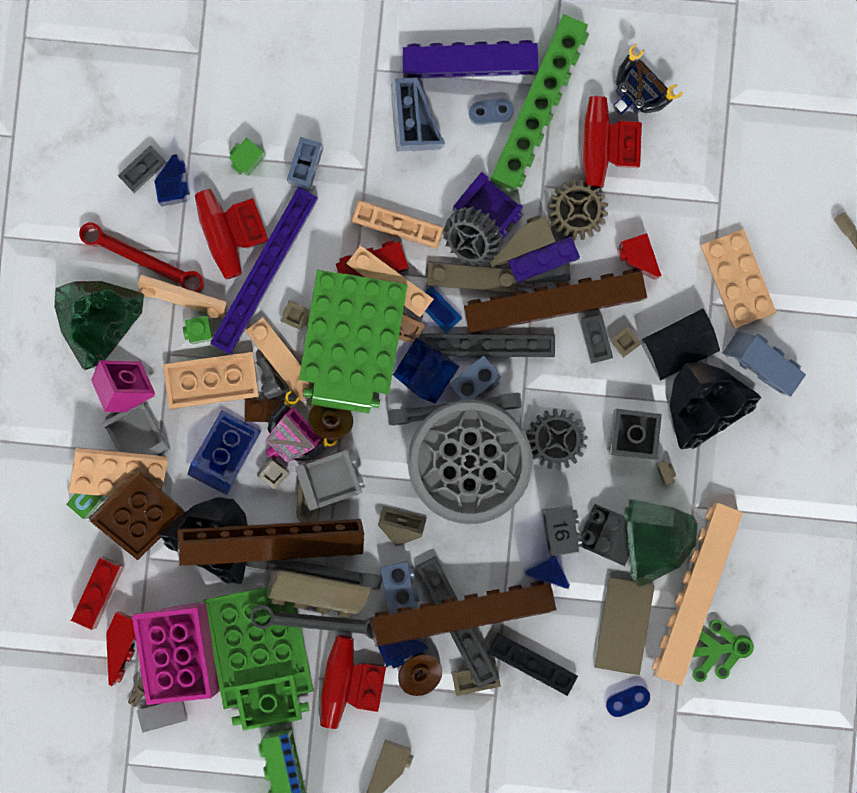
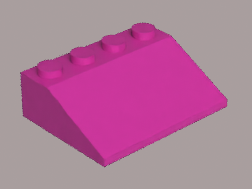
M206 602L184 604L132 615L146 705L210 699L220 692Z

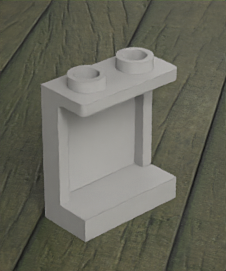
M144 402L127 412L119 414L113 412L105 417L106 421L101 423L103 428H106L118 452L160 456L170 450Z
M344 450L340 453L295 467L309 511L363 493L361 488H364L365 485L361 474L356 475L354 467L358 466L354 453L349 454L348 450Z

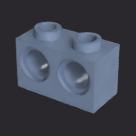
M300 137L287 177L289 185L311 190L324 149L322 143Z
M483 356L450 382L448 386L460 400L482 399L480 394L486 389L490 392L500 384L497 380L501 376L486 357ZM485 369L491 373L489 381L483 382L479 379L478 373L481 370ZM464 384L472 385L474 388L473 394L464 396L461 393V386Z
M408 561L381 566L389 612H394L398 608L407 606L411 608L416 607V602L420 600L418 589L412 587L411 579H415L413 565L408 566ZM402 569L405 573V578L402 581H395L392 578L393 570ZM398 592H407L409 594V601L404 604L399 603L396 599Z

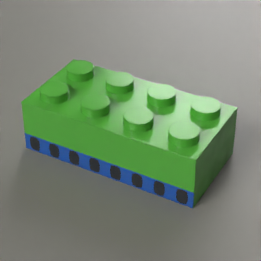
M292 728L265 734L258 747L261 758L265 757L266 766L263 767L266 781L270 780L271 789L268 790V793H306Z

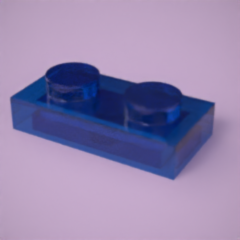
M431 286L425 293L431 296L433 301L427 307L425 313L444 333H448L463 318Z

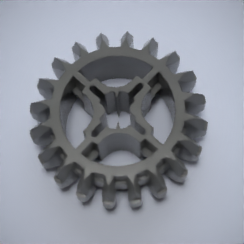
M466 207L461 208L447 219L443 231L445 233L443 238L447 240L445 246L451 248L450 253H455L457 259H463L464 264L470 262L472 267L477 264L479 266L485 263L488 264L499 254L503 243L501 240L503 235L499 233L501 227L495 226L496 220H491L489 213L484 215L482 209L476 211L474 207L469 209Z
M553 409V416H550L546 410L544 411V420L540 415H537L536 418L540 423H530L535 428V431L527 430V434L533 435V439H528L529 443L534 445L531 447V452L534 450L537 452L532 458L535 460L540 456L542 459L539 465L541 466L545 461H548V469H551L553 463H556V469L560 470L562 462L566 468H569V459L576 464L578 461L574 455L576 454L579 457L584 455L578 450L579 447L582 449L587 448L586 444L580 443L581 440L588 439L586 435L580 436V432L585 431L586 428L581 427L578 429L576 425L580 424L581 420L577 419L573 422L574 413H571L566 418V410L564 409L561 411L560 416H558L557 409ZM562 421L568 424V426L562 431H556L547 422ZM541 428H543L548 435V441L540 448L538 436ZM573 431L575 444L571 451L566 444V437ZM566 432L562 436L561 445L556 443L548 447L551 439H553L551 438L553 433L557 436ZM556 447L566 456L563 458H552L545 453L551 448Z

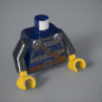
M637 44L630 48V55H627L619 66L615 80L617 85L615 92L620 99L613 104V108L620 115L629 108L636 114L640 112L644 114L658 112L670 104L673 99L683 95V91L677 95L673 92V89L678 84L667 88L641 59L636 62V59L640 58L645 52L643 49L640 54H636L634 47Z

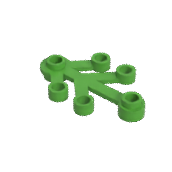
M717 619L712 620L709 623L710 631L715 634L719 633L730 643L719 644L702 630L699 640L707 646L696 647L692 658L708 657L700 667L693 670V678L698 682L705 681L707 673L722 654L731 653L723 665H718L715 668V675L720 679H726L730 674L731 668L739 658H746L752 654L754 649L752 640L745 635L735 636L724 627L721 621ZM718 622L720 624V629L714 631L712 626L714 623ZM744 642L746 647L740 651L738 644ZM720 668L726 669L724 676L719 675L718 671ZM698 671H703L704 673L701 679L696 678Z

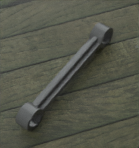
M507 393L496 397L475 399L495 404L504 410L522 407L521 393ZM446 404L387 411L389 425H404L423 421L433 411Z
M288 559L246 562V566L251 568L280 570L368 587L374 590H380L382 576Z
M265 605L254 607L250 613L251 623L260 629L267 628L270 625L365 634L368 638L374 640L367 630L370 619L373 617L367 620L288 613L272 611ZM262 608L268 610L270 617H268L265 623L258 625L254 621L255 613L258 610H262Z

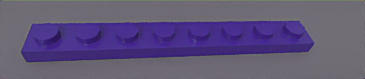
M300 187L297 188L211 340V345L229 355L232 354L316 205L318 197Z

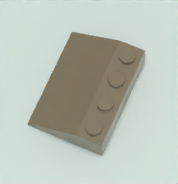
M271 570L266 597L272 598L271 603L285 605V601L294 602L293 607L307 610L308 605L315 606L317 612L329 614L331 609L339 611L338 616L351 618L352 614L358 615L371 592V588L280 570Z

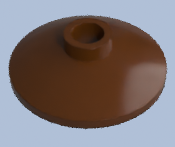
M314 405L309 412L308 422L311 429L317 435L334 440L349 434L353 427V416L348 410Z
M419 654L409 658L399 670L398 682L405 693L412 696L428 694L437 687L441 680V664L435 657L428 654Z

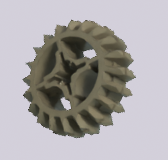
M571 180L570 188L564 182L562 184L564 191L559 188L555 189V193L559 197L555 195L550 197V200L555 204L550 203L547 206L548 209L554 210L548 213V218L555 217L550 223L551 226L559 224L556 232L559 233L564 229L563 237L567 238L568 234L572 233L574 241L577 234H580L581 240H585V233L590 238L593 237L592 229L599 232L601 228L598 224L605 225L606 223L601 217L608 216V212L602 210L608 207V203H600L605 198V195H596L600 190L599 187H596L594 191L591 190L592 186L590 185L584 187V180H580L579 186H576L575 180ZM581 193L586 195V197L578 201L572 197L570 198L568 195ZM562 200L569 209V214L564 220L559 209ZM591 201H593L596 208L594 220L587 211V206ZM585 203L581 210L582 214L578 213V215L574 214L572 216L575 209L574 206L578 207ZM574 220H581L588 225L585 227H573L569 224Z

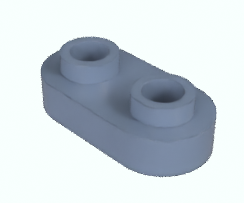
M507 99L479 101L470 107L469 118L475 125L504 123L511 119L514 108ZM504 106L507 111L500 113L498 108ZM478 109H482L484 111V115L478 116L476 114V111Z

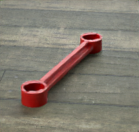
M89 222L80 228L79 237L88 246L95 247L99 245L181 284V287L187 289L185 287V280L198 276L200 286L192 291L200 293L204 288V278L196 271L185 272L105 234L102 228L95 223ZM97 228L99 231L98 239L95 242H87L84 239V233H87L90 229Z

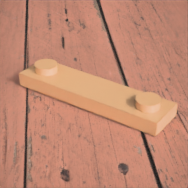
M358 200L352 218V223L434 249H438L444 229L442 226Z
M359 245L347 262L350 267L364 277L408 284L404 306L419 317H421L433 301L431 296L361 245Z
M141 275L138 280L139 293L146 297H155L205 313L211 318L224 319L226 316V301Z
M262 317L245 332L302 402L307 398L303 397L304 388L313 389L314 383L299 380L300 363Z

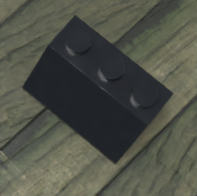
M704 308L640 340L660 381L679 372L686 363L699 362L720 351L714 328Z

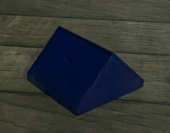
M549 555L523 568L522 573L524 575L569 589L570 584L556 556Z

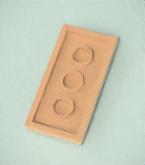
M744 229L701 245L733 329L777 313Z
M253 352L163 364L169 409L259 397Z
M75 448L68 491L69 493L111 496L137 470L162 490L168 463L167 456Z

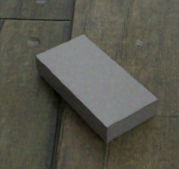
M183 701L160 703L137 710L142 733L187 721Z

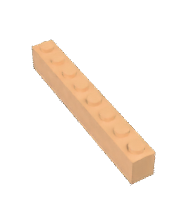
M715 503L712 507H708L705 514L706 526L700 529L697 540L700 541L699 546L693 550L690 557V562H692L690 571L686 570L682 579V583L685 584L683 591L678 592L674 602L677 608L674 614H670L667 622L669 627L667 636L663 635L659 644V648L662 649L660 656L655 657L651 670H654L653 676L676 685H683L743 512L720 503Z

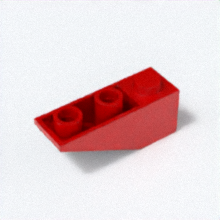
M122 611L115 613L106 632L108 685L111 687L116 682L120 683L126 672V670H123L126 661H131L135 653L133 645L136 638L132 616Z

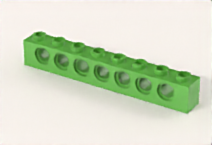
M563 14L491 176V182L513 192L516 191L517 186L522 188L526 179V175L523 172L526 166L531 167L536 156L532 152L535 146L540 147L545 136L541 133L544 125L549 127L554 114L550 113L553 105L558 106L563 95L559 91L562 85L567 86L572 75L568 72L571 64L576 66L581 53L577 52L580 44L584 46L590 34L586 32L588 24ZM570 39L573 41L574 46L567 48L562 44V41ZM560 59L564 61L565 66L557 68L554 66L553 61ZM551 79L556 83V87L552 89L547 88L544 82ZM537 100H544L547 103V107L539 109L536 107L535 102ZM535 120L538 123V127L536 129H529L526 126V122ZM525 140L529 143V148L521 150L518 148L517 142ZM515 160L519 162L520 168L518 170H511L508 167V163Z

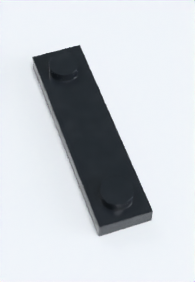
M498 632L487 651L488 654L566 696L569 695L578 678V675Z

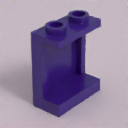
M481 172L454 204L453 211L464 207L467 209L474 207L476 211L482 209L484 215L489 213V218L496 220L495 226L501 227L499 233L503 235V240L509 233V230H507L508 226L512 222L516 224L523 216L521 212L523 205L517 204L490 182L488 176Z

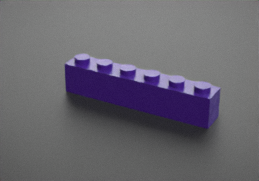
M531 40L519 41V44H510V41H498L497 44L479 41L475 42L474 45L454 42L452 46H443L442 43L420 46V44L412 43L408 44L407 47H402L404 78L537 75L539 70L538 43H532Z

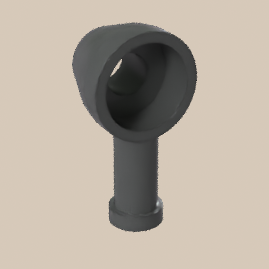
M263 357L256 362L267 378L261 387L263 394L267 399L277 398L286 394L287 391L284 384L272 371L267 358Z

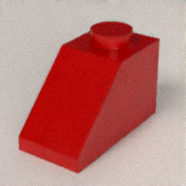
M647 233L621 241L619 244L620 248L617 249L621 262L625 261L626 266L636 269L638 272L642 271L644 275L654 280L662 276Z

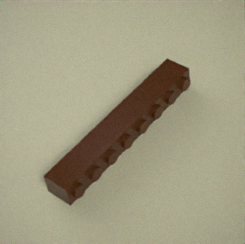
M636 269L623 271V275L614 277L613 273L601 275V279L592 281L590 277L578 280L579 284L570 285L569 282L556 284V288L547 289V286L534 288L533 293L525 294V290L513 292L512 297L503 298V295L489 297L490 301L481 302V299L467 301L468 305L464 306L468 334L644 301L647 299L642 271L636 272Z
M361 519L177 530L179 566L362 555L364 548V529Z
M544 580L530 583L531 587L528 588L516 585L508 587L509 591L500 593V589L487 591V595L481 597L474 593L465 595V600L456 601L455 598H448L442 600L440 605L434 606L433 602L420 604L419 609L411 610V607L407 606L398 608V613L388 614V611L374 613L375 617L370 619L375 647L554 612L557 609L551 583L544 584Z

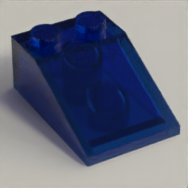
M221 410L191 462L187 475L228 495L261 430Z

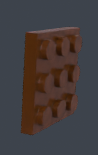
M137 470L88 518L93 525L136 560H139L161 538L158 535L160 531L185 513V510Z

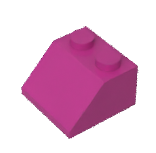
M100 360L91 378L105 412H127L155 395V391L140 361Z

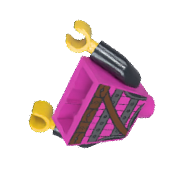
M289 391L286 394V401L284 403L281 402L270 415L267 428L270 434L266 440L271 446L266 449V454L269 458L272 457L275 460L281 456L285 462H290L293 459L297 462L310 461L322 453L326 446H334L337 443V439L328 443L327 439L323 438V441L320 442L322 437L311 429L309 423L294 407L289 408L290 405L296 404L299 400L298 396L296 401L290 402L288 396L292 391Z

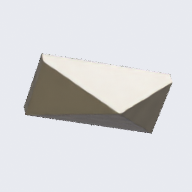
M383 507L378 526L393 544L398 546L422 537L427 518Z

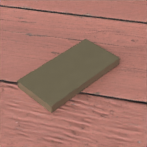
M609 577L594 664L595 668L640 675L655 585Z

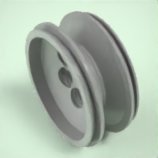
M459 400L439 407L419 425L409 447L408 471L415 492L431 511L452 522L478 524L502 516L520 500L531 477L532 452L523 428L507 411L486 401ZM472 432L477 436V442L474 445H467L465 443L464 436L466 433ZM452 443L456 446L457 452L454 456H447L444 453V446L446 444ZM492 444L496 447L497 452L494 457H487L484 454V447L486 445ZM472 455L476 458L474 468L465 467L466 456ZM447 466H452L456 469V476L451 480L446 479L443 475V470ZM492 467L495 469L496 477L493 480L489 481L484 478L483 471L485 468ZM472 478L476 482V488L473 491L468 492L463 488L465 479Z

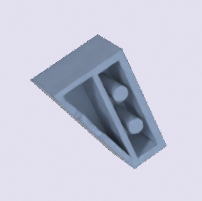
M418 78L395 79L391 85L397 152L441 149L445 145V141L440 135L436 120L431 114Z
M737 331L722 354L726 357L735 358L741 363L740 366L745 370L748 368L758 376V379L780 394L791 397L806 376L800 370L801 366L791 359L788 361L783 357L785 353L779 348L770 347L767 344L768 340L757 333L755 336Z

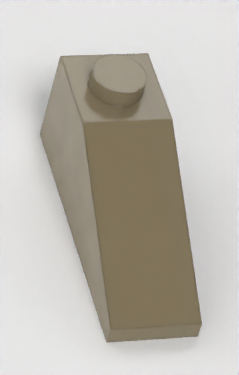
M538 215L526 220L527 224L516 233L490 262V267L501 266L508 263L510 259L555 243L546 217L540 218Z
M385 739L367 793H383L403 774L405 768H410L413 755L410 754L411 748Z

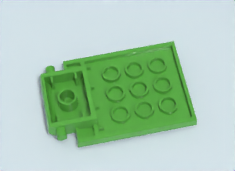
M317 269L299 375L300 381L314 383L313 389L304 388L303 397L311 398V405L367 414L370 413L371 407L379 408L380 399H374L373 392L389 394L408 284Z
M268 587L203 599L207 607L214 662L223 709L238 707L240 716L232 717L233 726L242 725L243 731L302 720V712L310 711L308 702L300 703L299 694L314 692L302 628L270 625L267 628L260 629L251 623L250 613L258 605H265L272 611L299 614L298 608L293 607L294 602L285 601V605L271 603L272 598L266 597ZM263 608L255 613L254 621L258 625L265 623L268 617H270L269 611Z

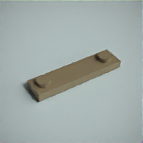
M439 263L428 264L427 286L506 293L517 291V283L510 269Z

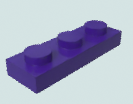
M572 237L510 259L508 264L516 283L579 260L580 256Z

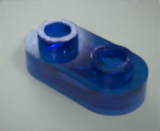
M633 685L610 695L606 700V709L610 715L622 717L646 707L650 701V693L642 685ZM637 693H641L643 695V699L641 701L635 700V695ZM616 702H621V709H614V704Z

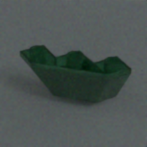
M73 281L55 289L54 308L61 333L82 369L88 370L97 366L100 360L107 359L142 314L143 293L103 281Z
M629 499V506L625 508L624 516L628 528L627 547L630 550L631 559L630 577L637 586H644L681 567L696 545L698 522L694 516L679 509Z

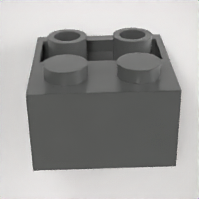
M594 504L581 534L583 545L581 547L625 566L643 524Z

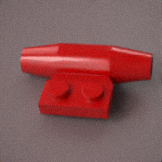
M604 96L589 97L583 123L582 164L585 187L590 185L594 189L596 187H604L609 162L616 167L639 168L641 162L642 122L619 121L610 125L607 98Z
M212 189L196 193L194 196L199 222L214 261L225 280L241 275L242 269L237 247L248 249L268 241L254 199L234 204L224 212Z
M336 635L327 659L320 696V726L324 728L338 729L347 702L356 709L374 712L379 710L386 666L366 662L354 665L353 637Z

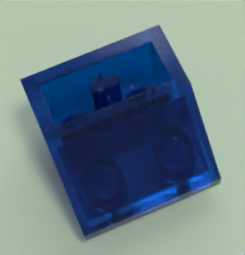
M416 337L393 373V376L419 398L436 404L460 366L442 352Z

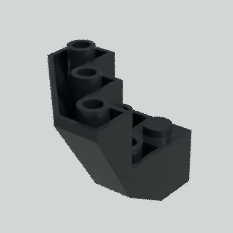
M703 362L686 363L674 378L669 405L679 448L683 450L699 447L711 437L725 430L745 415L753 412L761 396L724 369Z
M216 497L192 506L161 530L158 535L162 538L164 545L168 549L178 553V529L247 526L248 523L245 512L234 499ZM246 562L202 564L196 566L204 568L227 584H241L244 579Z

